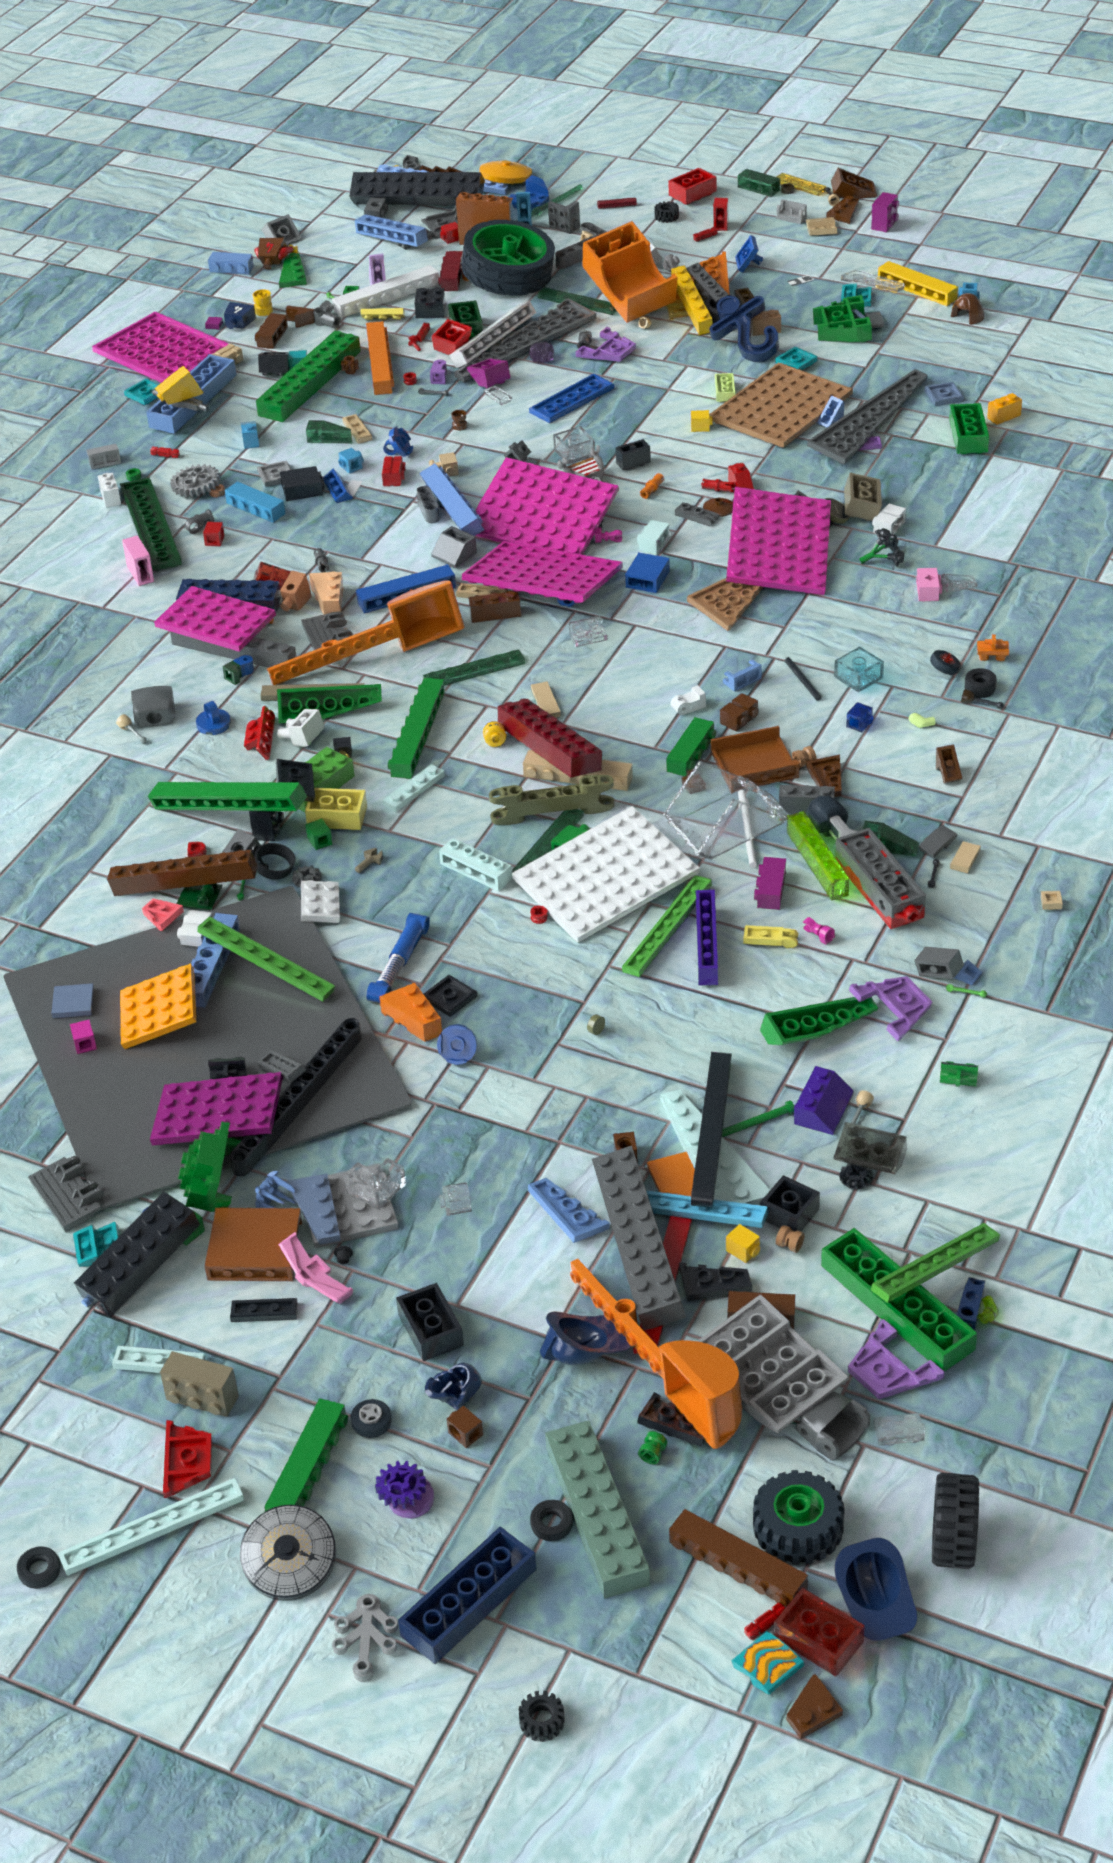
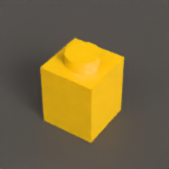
M709 410L691 411V432H710L712 416H709Z
M739 1224L726 1236V1251L747 1263L760 1252V1236Z

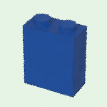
M638 552L625 573L626 588L657 593L670 572V559Z

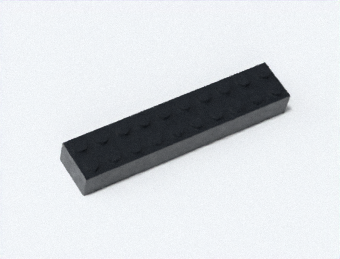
M353 172L349 197L354 204H367L370 197L386 198V203L456 205V198L462 192H467L468 194L480 193L483 195L485 179L481 172Z

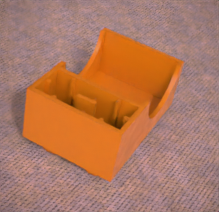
M633 221L583 242L582 267L626 323L676 301L677 276L674 273L671 278L665 279L654 263L650 242Z

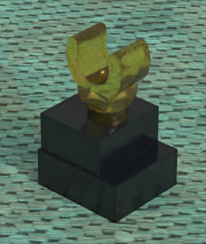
M351 737L333 738L334 750L348 758H352Z

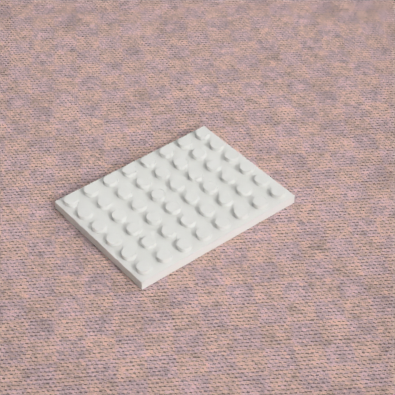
M631 806L513 872L512 878L539 905L544 906L547 909V913L579 943L699 874L700 868L639 811Z

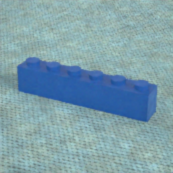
M447 564L357 589V604L365 614L388 607L387 603L409 592L410 589L415 590L441 581H451L454 589L456 588L455 574Z

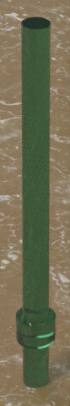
M579 184L551 201L558 203L583 189V186ZM548 202L532 209L531 216H538L542 211L548 209Z

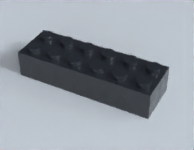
M163 1191L74 1282L81 1297L87 1298L92 1305L109 1317H112L200 1226L194 1211Z

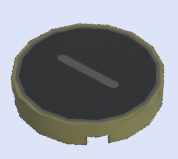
M825 498V500H831L830 520L838 524H844L848 521L850 516L845 515V505L833 498Z

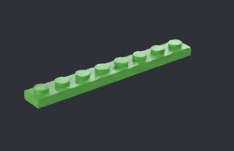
M697 875L691 879L623 964V973L637 977L643 974L695 908L696 890H709L712 886V879Z
M210 916L197 928V932L322 1002L334 992L335 985Z
M982 1223L874 1282L871 1291L888 1303L998 1242L1000 1234L987 1224Z

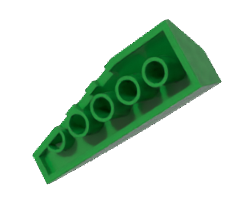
M381 684L277 689L279 724H286L289 718L296 719L304 709L319 710L323 720L382 702Z
M856 997L766 1013L760 1032L769 1045H786L816 1039L876 1012L878 1007L872 997L861 1002Z

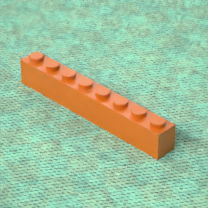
M383 321L366 323L374 395L391 394L392 387H394L387 326L384 327Z

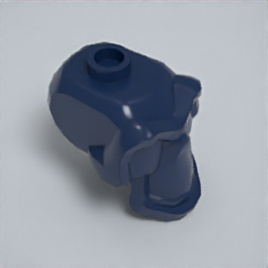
M464 1362L459 1363L448 1371L440 1372L433 1378L430 1377L425 1385V1393L431 1399H438L442 1403L445 1402L457 1411L478 1391L482 1378L473 1365Z

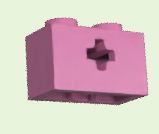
M917 568L918 600L939 601V594H942L941 574H938L937 568Z

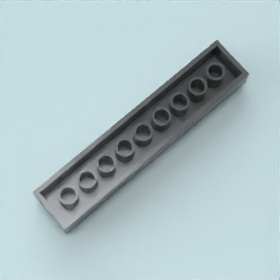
M632 1146L592 1158L643 1330L656 1328L686 1318Z

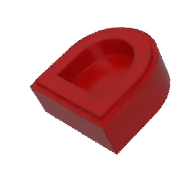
M188 842V857L206 855V845L203 842Z

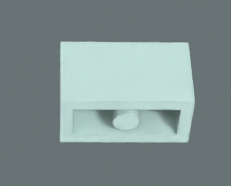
M651 520L637 537L639 551L657 554L669 538V524Z

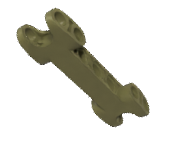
M589 775L580 778L579 784L528 791H523V788L518 785L493 789L489 793V801L493 804L503 805V807L494 810L490 814L491 822L496 825L519 824L525 820L527 815L581 809V812L584 814L609 811L615 806L614 798L608 795H601V793L608 791L614 786V779L609 775Z

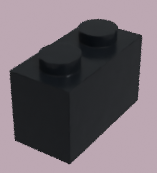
M644 439L616 447V464L622 470H629L651 462L650 445Z

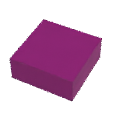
M208 317L205 328L219 330L223 324V318Z

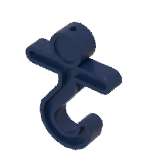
M725 296L718 301L717 311L720 320L709 328L713 340L718 341L737 329L739 351L742 357L753 362L770 359L779 349V336L774 326H767L764 329L766 339L764 343L760 345L751 344V319L766 308L762 296H756L740 306V302L735 296Z

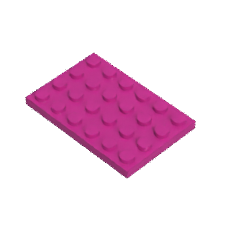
M191 586L154 623L157 628L240 652L276 616V612L274 609Z

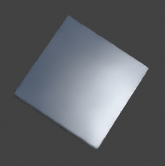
M954 382L926 386L924 390L934 406L964 401V396Z
M93 983L55 986L52 1018L92 1015Z

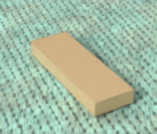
M357 414L342 418L344 425L358 444L372 440L371 433Z
M460 583L456 591V597L468 598L476 595L508 592V588L499 589L497 586Z
M548 682L532 684L531 690L537 705L553 717H560V709Z

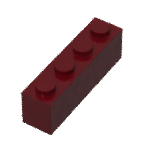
M446 251L445 257H443L438 285L441 288H445V291H458L463 251Z

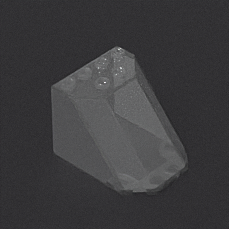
M699 761L663 815L668 819L667 823L677 830L676 833L685 839V844L694 850L693 853L701 859L705 857L711 860L785 823L790 814L770 793L760 789L751 780Z

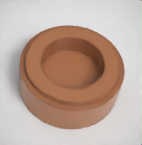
M219 484V486H215L216 489H210L211 492H209L212 497H221L225 494V488Z

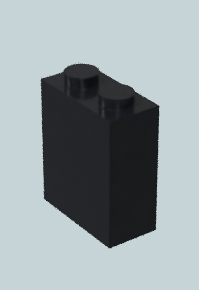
M316 466L280 472L281 486L286 501L323 495L322 489H325L324 480L322 479L321 471L318 472Z

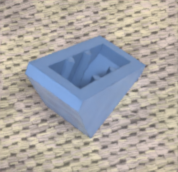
M831 396L817 424L827 428L844 417V401Z

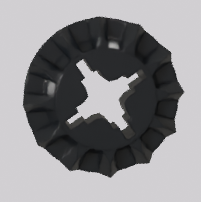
M857 1161L855 1164L848 1162L846 1166H842L839 1178L841 1183L848 1188L863 1189L872 1183L873 1173L871 1167H867L865 1163L860 1165Z

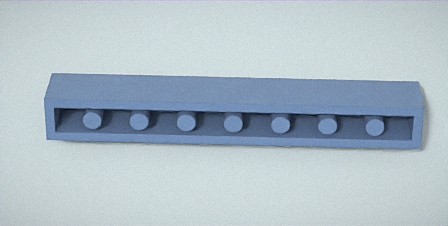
M434 463L419 473L425 484L430 487L434 496L460 530L473 536L484 530L481 525L483 523L482 519L477 515L474 508L471 507L453 481L450 480L442 467L438 468Z

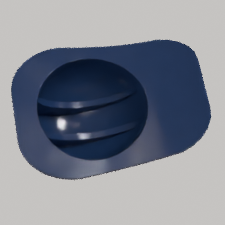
M553 1311L549 1312L546 1316V1321L550 1327L539 1352L543 1359L559 1361L567 1365H583L597 1360L604 1354L627 1351L631 1346L627 1342L626 1337L622 1333H618L611 1320L608 1321L604 1315L579 1316Z
M872 1538L843 1548L835 1561V1578L858 1631L872 1641H882L912 1631L917 1623V1610L911 1595L903 1559L896 1546L884 1538Z

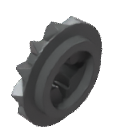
M305 865L303 868L298 867L296 871H293L292 882L296 886L301 887V881H321L322 875L319 868H314L313 865L306 867Z

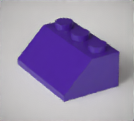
M815 1066L794 1107V1125L834 1135L854 1094V1090L835 1071Z

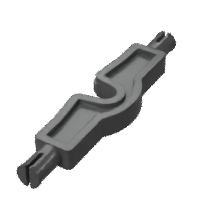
M154 389L152 394L157 396L158 392ZM189 398L172 404L175 407L188 408L195 411L203 410L208 412L210 409L208 405L203 404V401L195 398Z

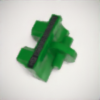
M951 1061L941 1062L939 1083L956 1084L955 1087H960V1085L977 1087L979 1065L970 1063L960 1064Z

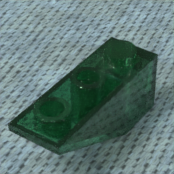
M865 820L863 829L870 828L890 853L917 857L920 844L918 841L885 823Z

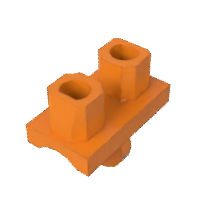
M992 634L991 639L977 641V654L980 660L987 661L989 660V655H996V660L1005 661L1006 655H1009V641L996 639V634Z

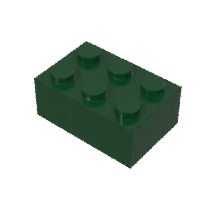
M476 300L448 304L450 320L472 327L471 332L475 336L483 331L482 318Z

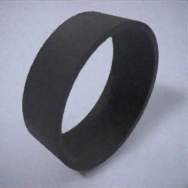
M279 843L263 844L255 852V860L258 865L257 872L268 879H283L291 873L295 864V855L285 845ZM265 855H278L286 859L290 867L281 871L269 870L263 867L258 860Z

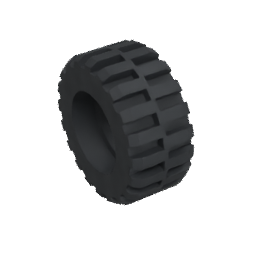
M942 1472L936 1477L932 1530V1563L937 1567L970 1569L975 1566L979 1517V1479L974 1475Z

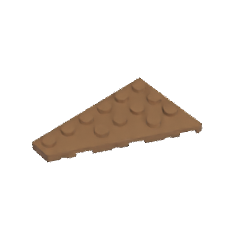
M725 578L688 595L687 602L729 631L763 587L726 582Z

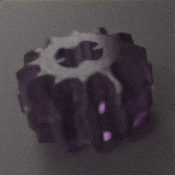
M546 341L535 342L531 345L529 351L530 358L538 364L548 363L554 357L553 346Z

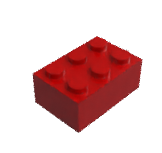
M696 168L668 180L669 196L686 205L717 192V176L701 168Z

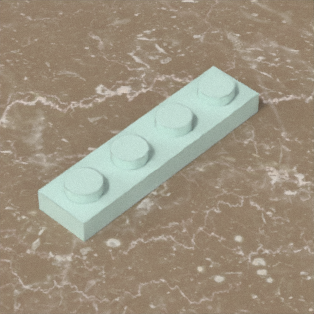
M430 764L383 799V806L397 813L445 776L444 770Z
M118 1346L112 1362L113 1369L160 1373L173 1350ZM173 1351L205 1360L204 1353Z

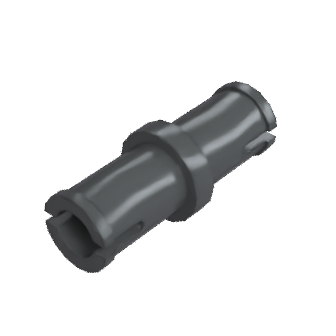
M317 548V552L314 550L315 563L321 573H326V570H329L327 556L324 555L323 549Z

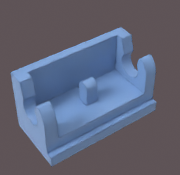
M750 660L748 662L752 666L735 674H731L729 671L724 672V675L728 678H723V683L735 692L762 679V665L760 663L758 664L756 661Z

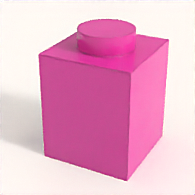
M90 1020L70 1024L77 1054L97 1049Z

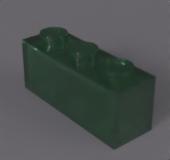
M745 169L738 174V188L772 197L780 191V178Z

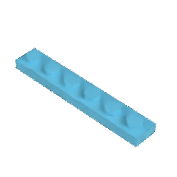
M646 1190L654 1214L735 1225L741 1224L742 1226L763 1228L768 1215L767 1206L715 1199L713 1201V1208L691 1206V1196Z

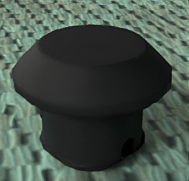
M348 1246L337 1247L334 1250L337 1262L343 1265L347 1264L350 1261L349 1258L353 1255V1250Z

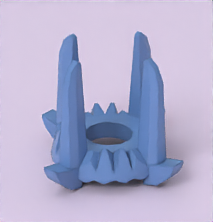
M279 1171L270 1172L265 1181L259 1187L256 1186V1208H276L269 1204L271 1200L282 1204L285 1203L274 1195L294 1204L296 1203L278 1189V1187L282 1186L295 1193L292 1185L277 1176Z

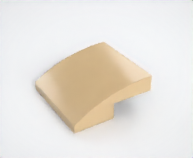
M833 217L806 219L810 236L837 234V227Z

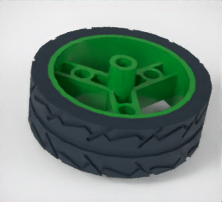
M490 220L476 224L465 234L461 267L465 277L483 290L509 296L527 295L540 291L550 282L555 246L545 232L530 224L514 220Z

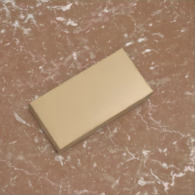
M963 841L950 863V869L968 873L981 850V846Z

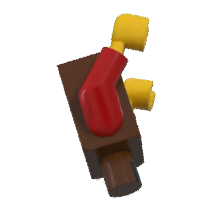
M259 238V246L254 249L257 258L264 264L263 267L270 270L272 265L281 264L282 260L289 253H298V246H288L284 238Z

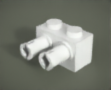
M304 709L296 719L289 718L286 721L287 728L278 729L277 735L280 739H291L293 746H309L325 728L319 710Z

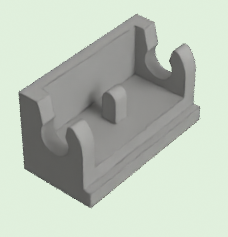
M782 199L780 205H777L776 219L802 224L807 219V205Z
M116 444L86 450L91 470L121 463L119 449Z

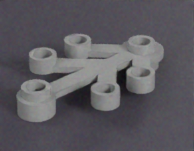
M373 1594L361 1596L357 1600V1608L348 1616H340L334 1621L336 1632L344 1634L348 1632L353 1623L362 1617L361 1625L346 1637L336 1638L332 1642L333 1652L337 1655H343L352 1644L360 1639L359 1659L353 1665L354 1678L359 1682H367L373 1677V1667L371 1662H369L371 1638L382 1648L383 1653L386 1655L394 1654L397 1650L395 1639L391 1637L386 1638L372 1625V1617H374L384 1626L385 1632L391 1634L398 1630L397 1619L394 1616H387L380 1609V1600ZM341 1623H345V1624H346V1625L343 1626V1627H339V1626H338V1625L341 1624ZM389 1623H394L391 1627L387 1626ZM340 1644L344 1645L342 1648H337ZM388 1644H392V1645H393V1646L390 1647V1648H386V1647H385V1646L388 1645Z

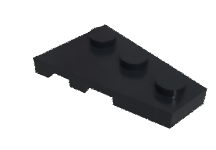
M679 1263L687 1301L729 1295V1291H752L748 1269L732 1267L712 1269L707 1268V1265L698 1264V1267L687 1266V1263Z
M654 1392L639 1414L637 1423L702 1447L705 1442L703 1435L696 1431L693 1424L688 1422L684 1414L676 1410L677 1406L675 1404L663 1402L660 1400L661 1396Z

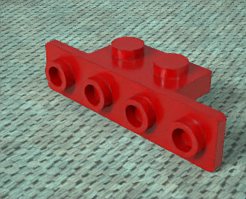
M266 705L262 707L261 717L251 720L247 724L244 747L247 750L256 747V750L262 757L268 760L270 759L275 714Z

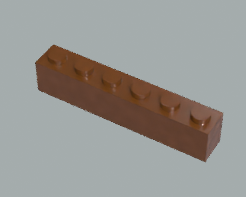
M686 1509L682 1511L669 1528V1543L676 1549L691 1554L698 1561H704L716 1571L728 1574L738 1583L750 1586L757 1593L772 1598L776 1603H781L783 1606L793 1610L808 1589V1574Z

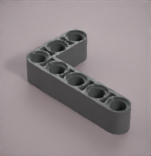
M590 222L582 223L581 234L582 231H587L594 236L555 253L556 268L565 269L583 261V242L607 231Z

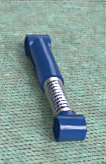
M415 913L408 914L405 928L389 955V961L378 980L371 982L368 986L366 994L368 1001L380 1003L379 996L392 992V985L400 970L407 964L422 935L427 934L429 930V916Z

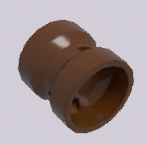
M460 409L451 413L453 429L458 431L466 429V411Z

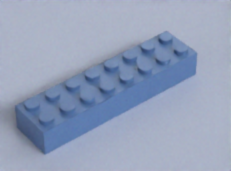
M211 354L202 360L190 373L204 393L192 398L203 401L204 405L208 403L237 375L235 360ZM159 400L146 413L149 428L176 433L198 411L175 407L172 404L168 405L165 401L161 402Z

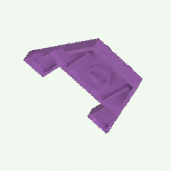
M606 327L600 332V338L607 339V341L597 349L582 346L576 351V357L620 362L636 349V343L626 337H620L618 332H612L610 327Z
M908 976L884 979L880 983L870 981L866 982L865 985L859 986L856 983L851 984L849 987V991L859 1002L877 995L899 1018L889 1023L886 1029L897 1041H900L932 1005V1001Z
M884 1319L879 1322L876 1331L871 1333L868 1342L864 1347H861L850 1362L848 1372L878 1399L942 1380L944 1378V1371L931 1360L916 1370L911 1371L884 1347V1345L897 1337V1330Z

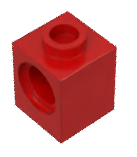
M207 522L203 531L205 546H221L225 537L223 522Z

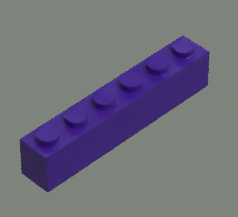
M696 890L698 986L718 985L715 890Z

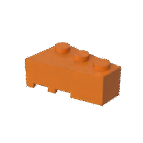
M416 983L379 996L381 1013L392 1017L398 1025L401 1023L407 1027V1031L422 1041H429L439 1037L441 1034V1017Z

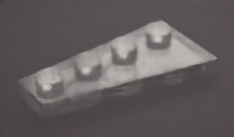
M853 270L841 275V281L890 290L892 293H898L905 286L904 283L859 270Z

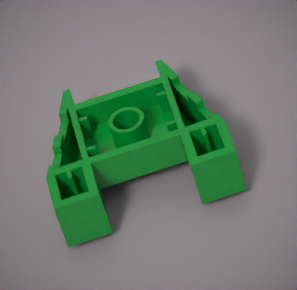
M862 295L843 298V301L839 303L836 301L831 302L830 306L813 308V324L817 325L818 341L866 342L872 340V327L869 317L854 319L852 313L853 309H857L865 316Z

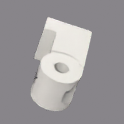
M698 685L694 686L691 692L675 696L671 701V706L679 715L697 711L706 707V693Z

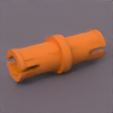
M657 473L640 491V496L647 499L664 482V476Z

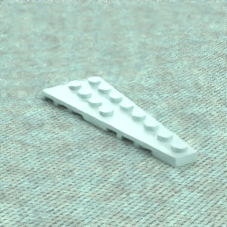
M680 1089L660 1094V1100L684 1152H687L695 1169L702 1114ZM722 1137L714 1199L759 1205L770 1189Z

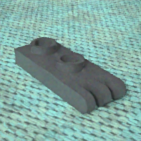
M682 502L675 509L676 516L706 526H711L720 518L718 513L690 505L689 503Z

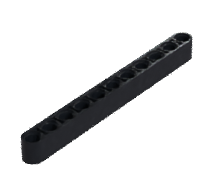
M348 1018L344 1020L304 1067L306 1071L290 1083L279 1096L272 1132L245 1136L231 1152L230 1161L234 1175L241 1177L251 1172L362 1039L358 1019Z
M711 1052L692 1185L691 1206L713 1208L732 1053Z

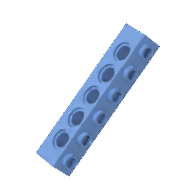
M366 214L354 220L356 233L416 247L428 241L425 227Z
M215 914V920L237 932L240 931L238 915ZM203 936L201 946H198L195 959H192L191 962L195 974L197 1007H206L230 953L229 949Z

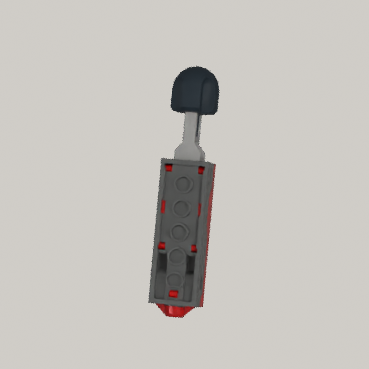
M818 796L812 800L807 809L810 825L817 833H822L825 837L832 836L836 840L835 862L890 929H894L923 919L925 916L926 894L870 828L860 831L849 829L846 825L848 820L846 809L831 796Z

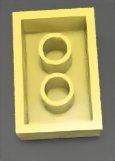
M314 788L315 800L314 802H307L305 809L307 823L323 819L329 829L361 830L367 810L365 790Z

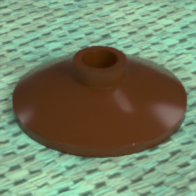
M721 497L712 498L703 504V509L718 513L720 517L732 513L733 502Z

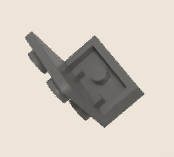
M552 201L548 202L550 227L569 234L580 228L579 202L574 201L567 206Z

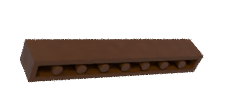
M251 849L115 866L110 868L107 881L113 895L119 896L255 879L258 865Z

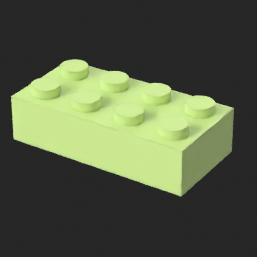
M733 373L715 374L717 402L728 401L735 395Z

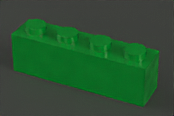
M694 717L666 758L667 772L685 777L687 776V771L694 769L695 763L701 759L702 753L708 749L711 739H714L716 736L713 721Z

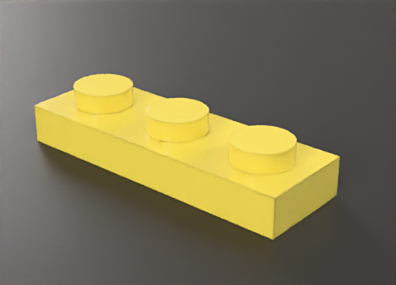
M403 308L361 309V316L365 320H373V318L400 320L405 318V311Z

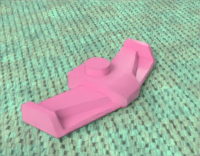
M295 1232L278 1244L295 1271V1278L303 1286L314 1288L338 1304L343 1303L353 1294L351 1287L348 1288L328 1276L331 1268L317 1254L311 1259L309 1258Z

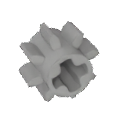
M673 254L666 256L664 263H662L664 270L671 272L672 268L678 267L680 260L678 256L676 257Z

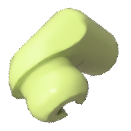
M912 713L909 716V721L918 728L936 724L934 717L924 718L918 713Z

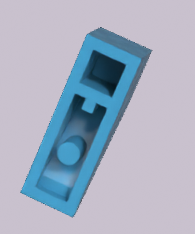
M517 192L518 221L532 226L530 192Z
M256 421L242 422L241 430L244 449L259 447Z

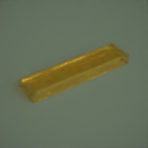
M781 173L774 178L775 183L781 185L791 183L794 185V189L816 196L824 193L826 189L824 185L785 173Z

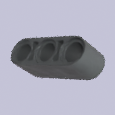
M420 486L417 488V500L423 517L427 523H437L439 521L437 501L430 487Z

